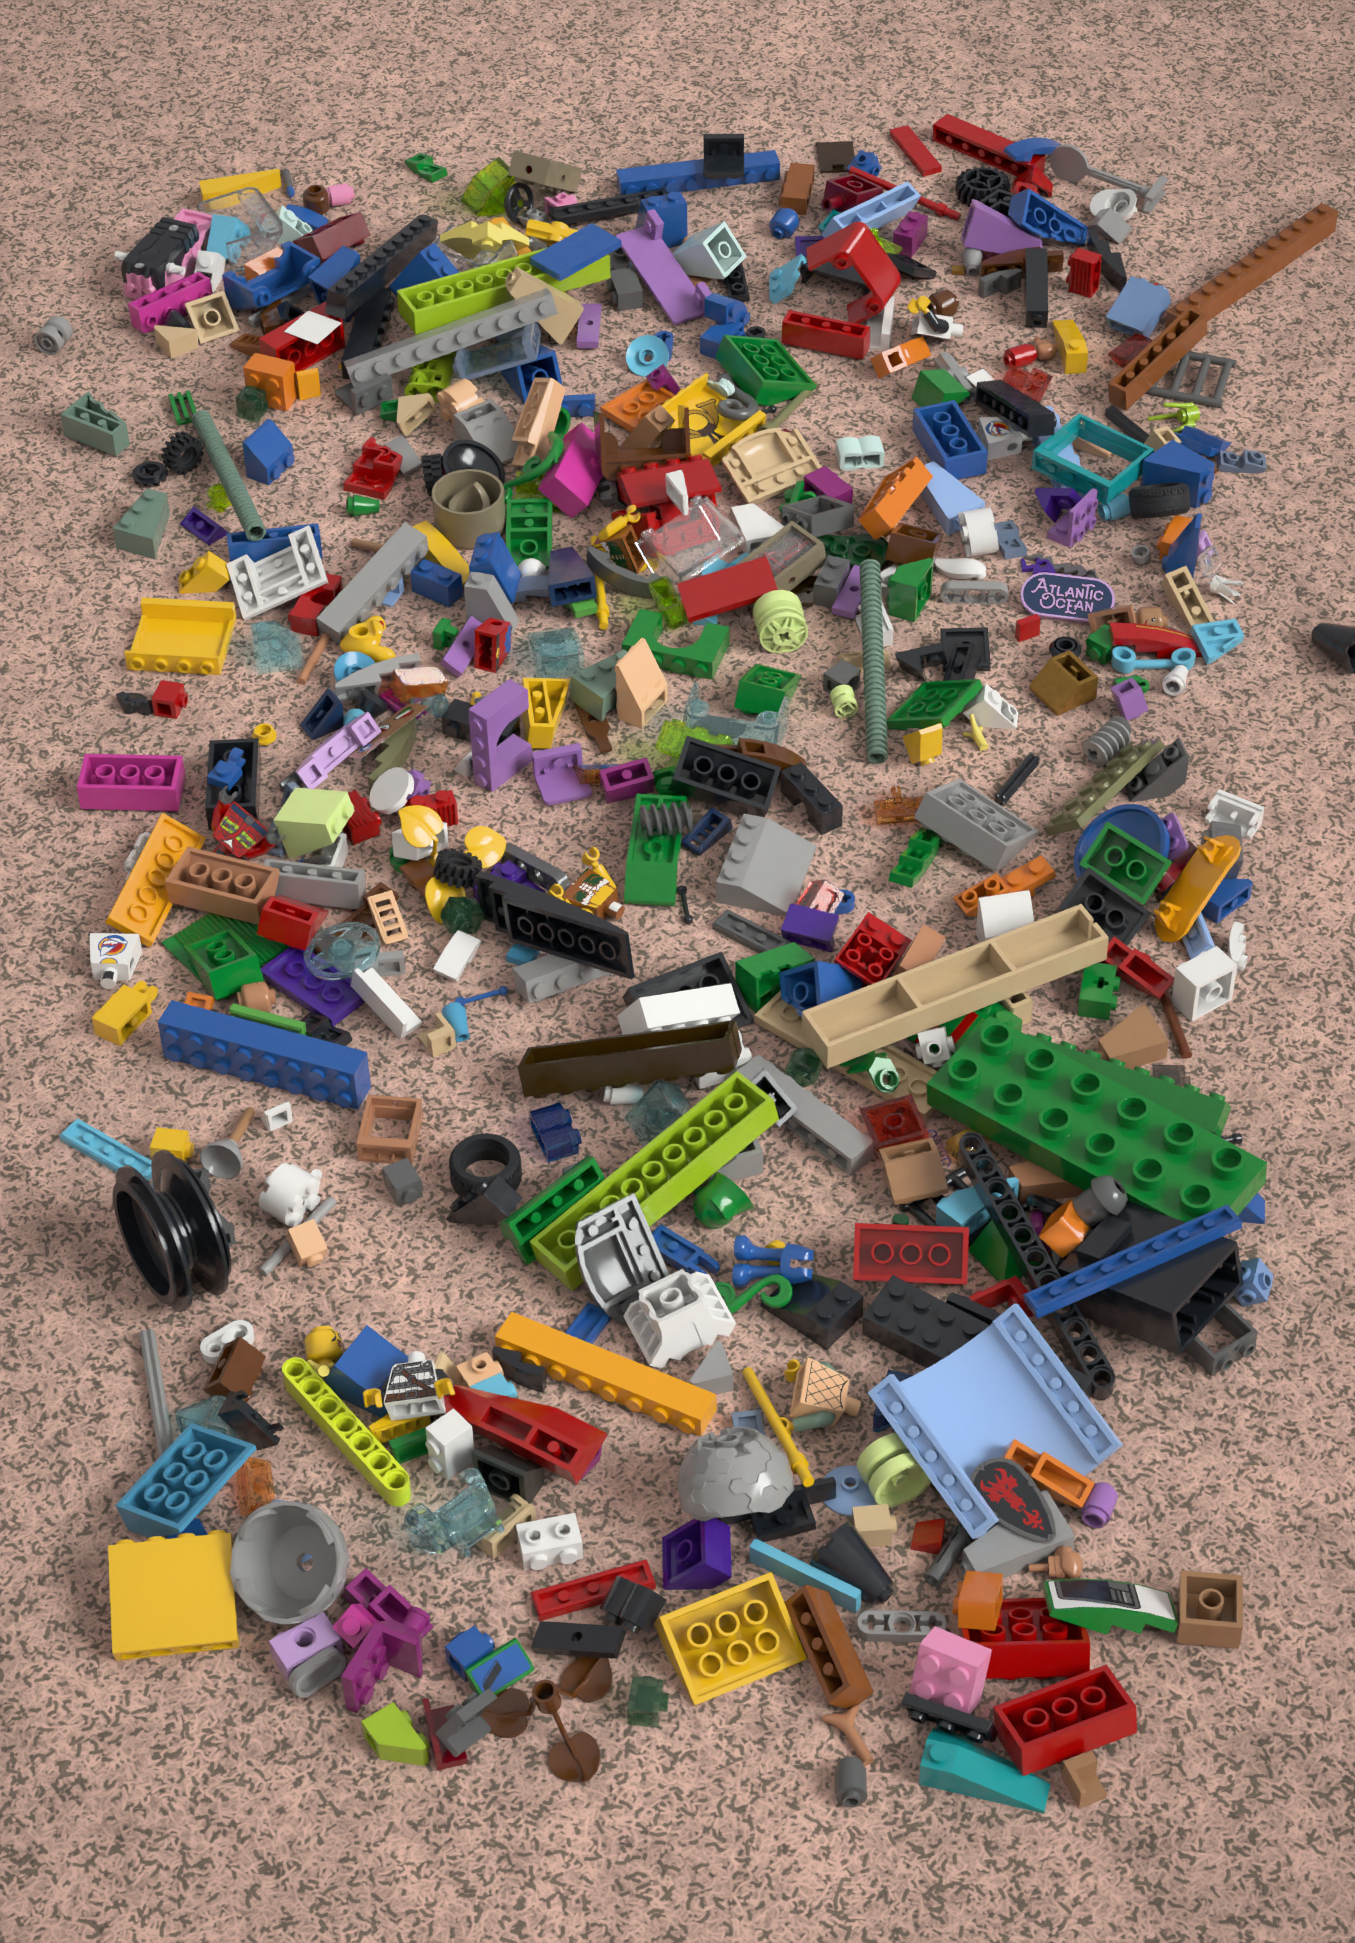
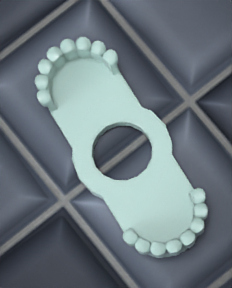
M724 378L719 382L707 381L708 386H712L726 398L735 392L732 383Z

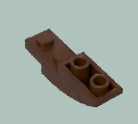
M1026 248L1005 252L981 262L980 278L991 273L1010 269H1021L1023 278ZM1063 250L1047 251L1048 272L1063 271Z
M739 738L737 745L714 744L781 767L778 778H781V771L802 762L807 767L805 759L795 752L766 741Z

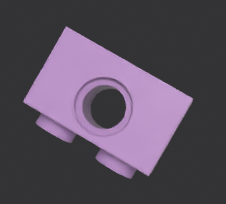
M324 1612L303 1621L288 1631L278 1633L273 1639L269 1640L272 1658L287 1681L295 1668L323 1649L335 1647L343 1653L341 1637L332 1628L333 1625Z

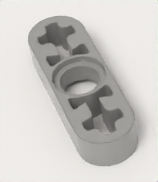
M946 581L941 585L940 597L944 603L972 604V602H975V604H1004L1008 600V587L1003 582ZM971 590H978L980 594L977 596H971L968 594V592Z
M868 1610L861 1613L857 1619V1633L863 1640L870 1642H922L930 1632L929 1623H935L936 1627L946 1631L947 1622L942 1614L935 1611ZM884 1621L888 1622V1631H884ZM902 1621L909 1624L910 1629L906 1632H898L893 1628V1625ZM868 1622H874V1630H868ZM916 1622H919V1631H915Z

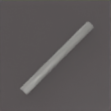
M329 1196L303 1223L314 1219L316 1224H318L337 1204L336 1200ZM288 1240L258 1268V1272L266 1277L292 1251Z

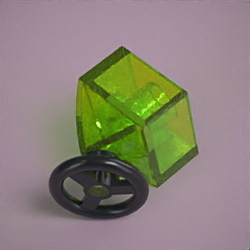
M500 157L473 176L460 199L476 216H494L506 212L510 221L515 224H522L519 218H517L520 209L527 207V212L534 207V196L530 187L527 184L516 183L514 181L515 177L508 175L510 167ZM519 188L526 192L528 200H524L521 197Z

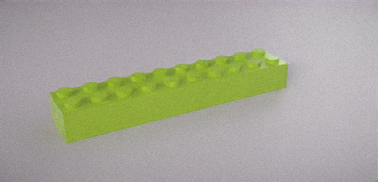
M543 248L397 290L398 312L416 335L515 300L506 288L505 283L508 274L513 272L516 267L564 292L611 278L610 256L607 254L562 281H558L530 264V257L546 249Z
M736 1071L530 1240L537 1261L571 1291L576 1289L584 1282L575 1250L576 1222L630 1193H635L650 1227L779 1120L774 1099Z

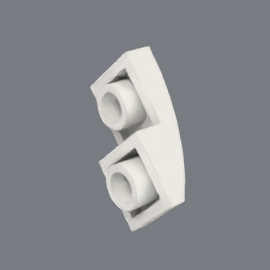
M1235 921L1230 933L1227 956L1237 964V975L1239 970L1244 971L1248 956L1244 955L1246 948V936L1243 935L1244 924Z
M458 930L433 968L434 973L458 982L467 963H471L481 944V940Z

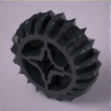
M974 166L973 169H966V172H961L957 177L955 185L958 200H961L962 204L967 203L968 207H970L972 199L981 201L998 189L1010 192L1011 188L1008 176L1004 175L1003 171H998V168L991 169L990 166L988 168L983 166L977 168Z

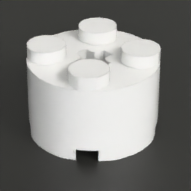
M991 507L958 513L959 524L962 526L960 537L962 545L965 544L966 558L998 552L997 531L994 528L993 522L995 521Z
M285 1162L270 1175L266 1182L270 1186L267 1192L262 1191L259 1197L260 1209L287 1226L295 1227L301 1224L303 1214L308 1209L314 1211L319 1205L321 1198L317 1194L320 1181L290 1162L289 1165Z

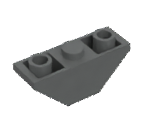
M1177 738L1151 760L1124 786L1132 802L1170 796L1186 782L1189 755L1180 738Z

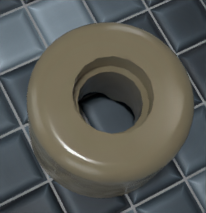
M464 469L444 475L433 486L434 526L453 547L474 549L478 536L499 532L500 536L503 534L506 527L504 487L496 476L482 470Z

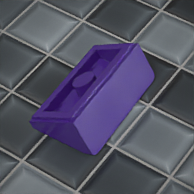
M194 506L180 523L181 526L207 545H211L225 537L226 533H228L223 527Z

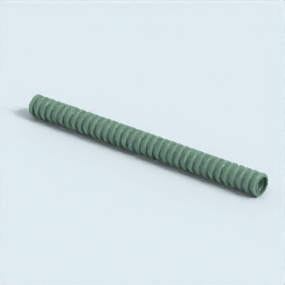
M199 410L193 414L192 423L247 538L251 541H259L265 536L266 528L210 413L206 410Z
M867 559L861 562L859 566L866 759L872 764H881L888 759L881 571L878 561Z

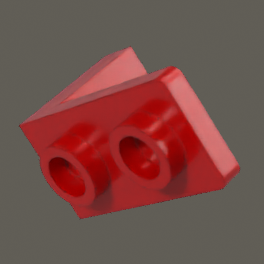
M1017 1276L1001 1280L994 1286L983 1291H977L968 1297L972 1301L990 1308L1006 1301L1009 1307L1013 1304H1018L1028 1318L1033 1316L1023 1297V1294L1029 1291Z

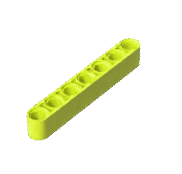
M293 1357L286 1360L282 1365V1374L287 1392L388 1504L395 1507L407 1504L411 1499L409 1475L304 1359Z

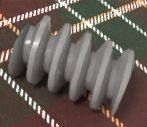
M1120 716L1110 718L1103 727H1100L1097 732L1093 733L1082 744L1084 754L1094 764L1104 766L1107 761L1118 754L1121 748L1130 743V723Z

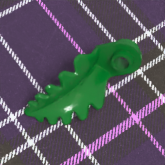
M874 1050L839 1064L841 1067L851 1066L846 1071L848 1074L868 1072L875 1088L882 1093L893 1092L898 1087L899 1074L891 1059L886 1058V1052L876 1054ZM883 1075H885L888 1079L887 1084L883 1083Z

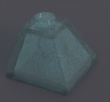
M276 621L251 623L258 675L303 669L304 658L300 635Z
M657 1080L628 1112L625 1119L644 1148L688 1112L691 1104L679 1086Z

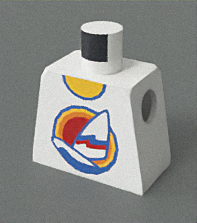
M998 417L979 418L978 435L988 452L987 460L1021 453L1022 442L1033 440V437H1027Z
M90 933V962L94 980H101V986L106 989L114 988L117 980L129 981L142 954L139 934Z

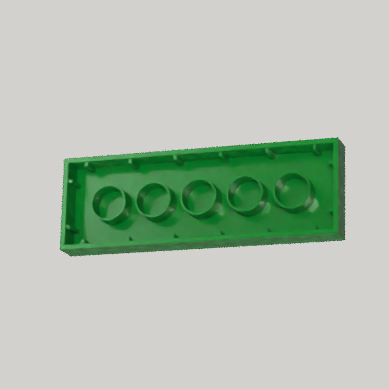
M989 1016L926 1083L927 1105L1078 1188L1086 1191L1091 1187L1092 1179L1101 1175H1110L1116 1178L1124 1187L1127 1201L1183 1222L1191 1221L1227 1204L1238 1216L1266 1183V1161L992 1016Z

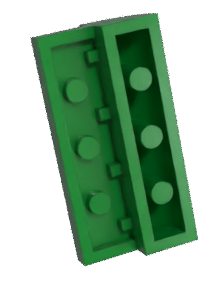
M586 1156L500 1223L503 1236L511 1241L524 1264L529 1265L536 1259L530 1240L606 1179L594 1157Z

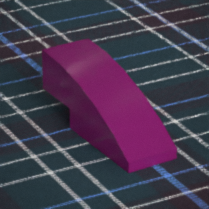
M367 1568L344 1588L341 1595L350 1605L363 1604L379 1621L395 1620L401 1623L408 1609L412 1607L390 1584L386 1587ZM430 1622L423 1630L421 1639L433 1629L434 1626Z

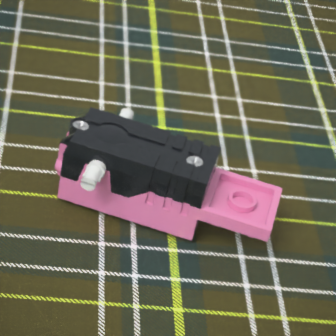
M182 208L173 219L162 217L154 225V228L149 231V234L147 233L131 252L116 251L115 259L122 261L121 272L125 297L139 299L188 277L195 269L198 250H201V245L209 237L212 215Z

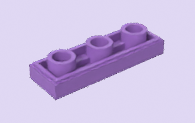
M582 304L584 311L579 317L577 348H598L602 305Z
M853 566L832 606V614L851 619L855 618L859 610L858 606L861 604L859 566Z
M473 616L468 618L439 663L458 678L474 656L475 629L482 624Z

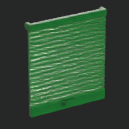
M210 912L204 915L203 918L196 920L195 923H191L190 926L187 925L178 934H174V936H170L161 942L202 984V980L184 950V945L232 928L257 954L260 967L290 947L281 942L270 941L263 936L257 935L259 926L257 924Z

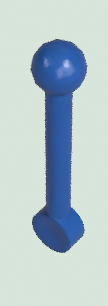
M500 986L498 990L469 998L458 997L455 999V1002L465 1006L466 1003L495 995L505 996L508 993V988Z

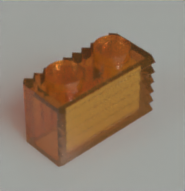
M438 666L394 669L390 687L402 703H408L409 701L412 703L418 700L420 702L422 700L424 702L426 700L435 701L436 699L437 701L440 699L443 701L446 695L448 680Z

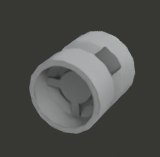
M55 315L50 317L35 334L34 343L36 347L45 354H57L72 336V326L61 316Z

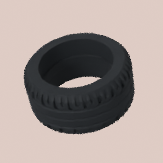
M1182 482L1134 487L1129 491L1130 513L1134 518H1156L1187 513L1190 509L1189 487Z
M492 1133L476 1134L465 1138L455 1146L449 1158L451 1185L454 1191L463 1197L472 1187L476 1189L484 1179L490 1181L499 1175L516 1191L522 1179L521 1156L517 1147L509 1139ZM481 1160H494L506 1166L500 1173L489 1177H478L465 1171L468 1166Z

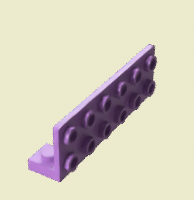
M655 209L647 211L644 227L616 235L621 240V248L673 325L705 316L704 299L712 293L705 282L697 283L696 288L662 240L664 222Z

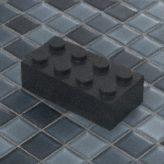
M259 738L209 740L207 775L220 760L228 761L229 754L233 748L236 747L244 750L240 757L246 761L241 767L243 775L230 791L226 790L228 796H232L236 791L237 796L233 801L237 802L259 821L262 763ZM207 779L205 810L208 829L212 830L213 811L218 803L219 793L223 788L209 784Z

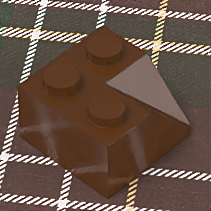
M899 522L891 532L885 559L891 560V563L901 566L931 558L934 559V566L944 534Z

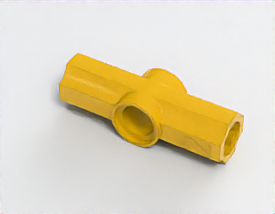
M529 219L525 236H534L550 247L578 230L571 229L562 222L554 221L549 224Z

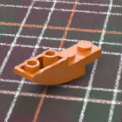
M1040 855L1001 878L995 873L954 896L953 900L967 917L977 916L979 898L1029 890L1032 898L1035 896V888L1056 877L1055 870Z

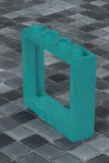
M1079 413L1033 450L1031 469L1084 495L1094 488L1097 490L1098 502L1107 505L1142 476L1143 459L1154 453V448ZM1080 437L1132 463L1109 481L1057 454L1076 438Z

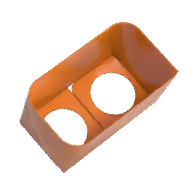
M1071 1198L1051 1214L1039 1238L1063 1258L1083 1241L1090 1226L1077 1214L1073 1206V1199Z

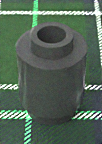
M844 1757L840 1759L834 1770L835 1798L846 1807H857L865 1802L868 1796L866 1768L859 1758Z

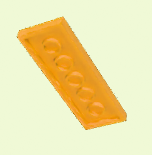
M162 813L105 923L124 934H139L140 942L150 948L173 905L169 901L165 880L187 847L201 849L206 837Z

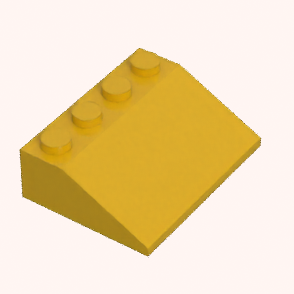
M772 1572L657 1618L654 1623L663 1648L694 1706L807 1659Z

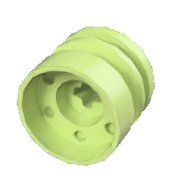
M774 590L762 595L756 601L753 607V617L759 641L763 648L772 653L794 651L804 644L808 637V627L801 602L797 595L786 590Z

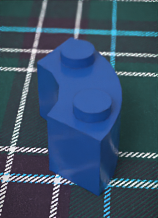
M718 293L710 294L704 299V315L706 318L715 320L716 324L721 325L734 322H743L744 325L748 324L750 313H748L743 302Z

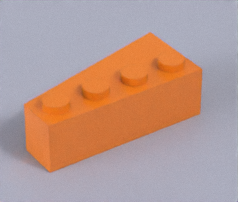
M917 456L881 480L858 519L875 541L882 536L886 538L891 535L895 525L901 520L905 512L933 478L932 474Z

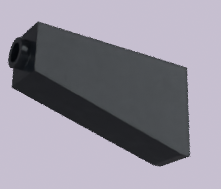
M1026 248L1023 280L1026 328H1047V248Z

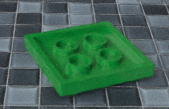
M980 679L923 682L887 719L888 729L906 730L918 728L922 730L941 723L942 727L945 728L957 714L963 711V707L976 697V694L983 688Z

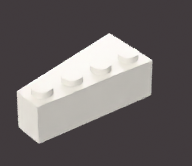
M729 983L638 998L617 1017L622 1034L626 1035L728 1021L737 1016L740 1011L732 985Z

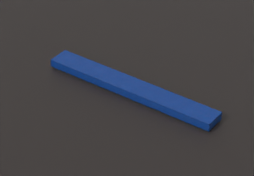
M1227 1204L1023 1294L1024 1302L1038 1319L1243 1228L1242 1221Z

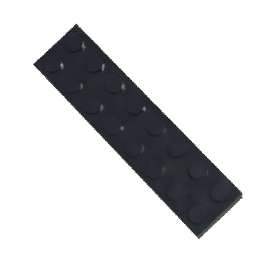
M894 1275L890 1277L862 1316L864 1336L925 1368H929L944 1359L990 1326ZM1062 1363L1090 1400L1092 1397L1093 1378Z

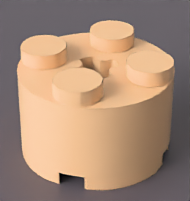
M465 378L458 380L436 394L442 408L440 415L444 421L450 420L454 425L453 414L484 402L482 396L480 398L477 397L475 394L477 388Z

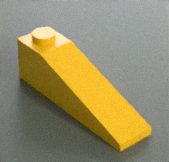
M279 169L199 181L200 194L205 211L225 208L282 187Z
M1052 320L1065 374L1087 373L1088 349L1085 339L1074 320Z

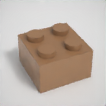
M1180 1571L1177 1589V1618L1179 1622L1177 1626V1643L1239 1649L1243 1630L1242 1575Z

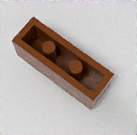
M790 163L789 171L785 170L784 182H782L781 193H779L778 206L793 209L797 215H806L814 185L815 165Z

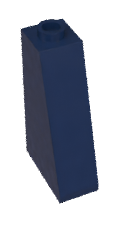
M573 546L550 551L548 590L551 607L597 598L594 575Z

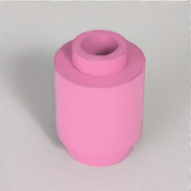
M348 183L328 186L326 189L329 193L330 205L332 207L351 204V199H354L353 187H349Z

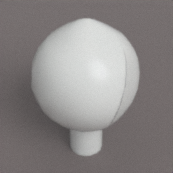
M534 558L525 559L518 566L521 577L545 575L546 566Z

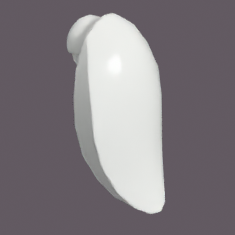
M937 558L935 560L936 569L941 574L953 579L974 577L976 580H982L986 576L985 565L972 558Z

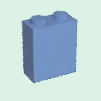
M1131 276L1106 315L1108 327L1146 342L1171 303L1169 291L1162 285L1156 286L1144 278L1138 279Z

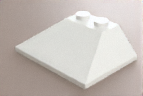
M309 525L288 535L292 545L255 563L246 554L226 564L244 620L255 617L328 583Z

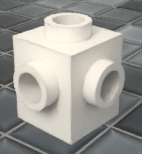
M945 1026L917 1033L919 1043L915 1044L918 1060L923 1059L924 1065L931 1064V1068L943 1066L946 1060L952 1057L951 1053L955 1052L952 1036L947 1037ZM931 1044H937L940 1050L934 1052L931 1049Z

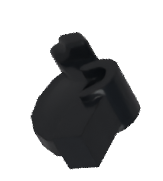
M124 691L116 694L117 701L123 707L125 714H133L135 712H142V715L145 716L153 714L152 700H147L144 695L125 693Z

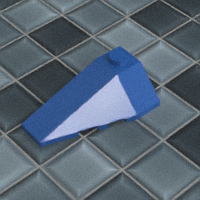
M1028 188L1011 197L1008 215L1022 228L1036 236L1080 246L1085 245L1088 227Z

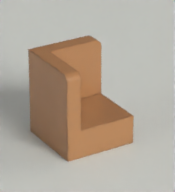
M1093 1751L1063 1762L1061 1777L1078 1808L1105 1799L1107 1796L1104 1787L1096 1775L1098 1760Z

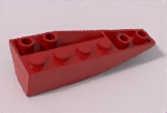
M454 1384L455 1395L443 1396L446 1413L454 1408L472 1426V1431L576 1485L608 1436L606 1432L559 1408L456 1384Z

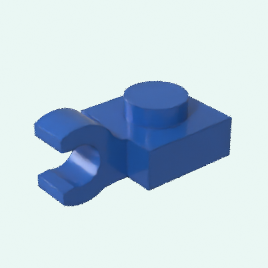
M236 747L233 748L229 754L228 761L220 760L207 775L208 783L220 788L228 786L226 790L230 791L243 775L241 767L246 761L240 757L244 750Z

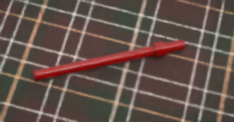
M853 166L849 169V174L853 173L883 187L887 191L897 187V185ZM922 196L917 204L935 211V214L943 217L945 215L956 221L961 217V213L947 208L948 205L941 202L936 203Z

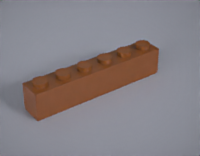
M1190 306L1182 312L1108 383L1109 402L1127 411L1207 335V314Z

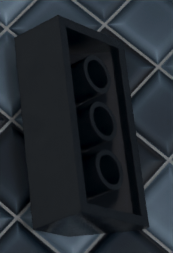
M686 736L668 790L740 815L749 814L765 817L781 767Z

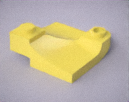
M469 221L440 234V243L463 255L467 260L468 266L474 269L477 265L494 258L498 262L501 258L528 247L529 238L503 222L494 225L486 221L478 225L473 221Z

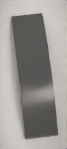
M591 546L588 547L587 566L607 584L628 594L643 598L666 599L671 597L672 580L653 572L649 578H645L610 563V554Z

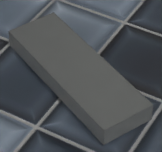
M728 909L712 923L713 930L757 953L790 944L789 940Z

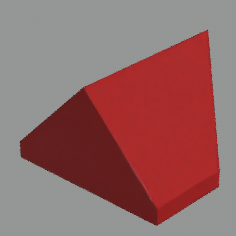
M1035 164L1012 182V188L1015 187L1017 181L1029 182L1037 187L1038 195H1040V189L1048 193V197H1052L1053 183Z

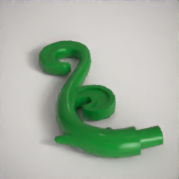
M554 431L548 433L547 437L551 446L548 450V455L543 461L539 456L531 457L523 465V475L503 484L504 491L506 490L504 493L505 505L507 504V499H511L513 496L512 487L540 477L555 463H558V459L564 449V442L559 434H556Z
M779 1274L770 1275L759 1280L737 1297L730 1284L725 1282L715 1283L721 1297L725 1299L724 1302L731 1314L737 1312L767 1285L774 1284L780 1288L779 1294L775 1297L767 1296L765 1292L760 1294L763 1303L773 1309L786 1306L793 1295V1289L789 1280Z

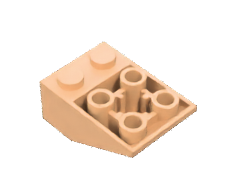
M641 638L635 645L631 646L628 653L622 659H619L615 665L618 719L639 728H643L668 701L667 682L646 640Z

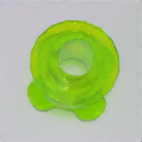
M214 484L209 487L207 495L210 501L206 503L207 508L223 513L227 507L232 506L222 484Z

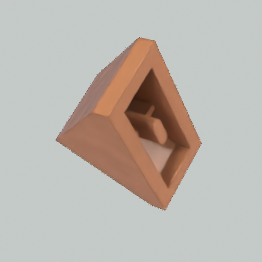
M1119 605L1088 614L1092 633L1104 624L1109 626L1110 623H1136L1133 605Z

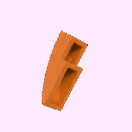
M1016 1439L1007 1445L1001 1458L1010 1459L1019 1464L1033 1479L1040 1492L1047 1490L1052 1499L1078 1509L1083 1507L1095 1482L1043 1451L1039 1454Z

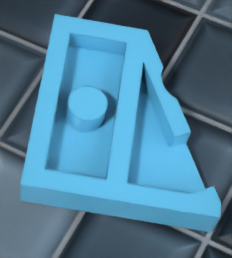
M802 254L782 267L775 268L769 274V299L773 304L778 303L792 293L795 283L800 276L798 268L807 261Z
M1236 619L1192 625L1190 631L1207 664H1211L1242 643L1244 634Z

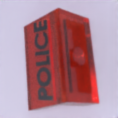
M827 880L811 881L797 905L834 913L845 894Z

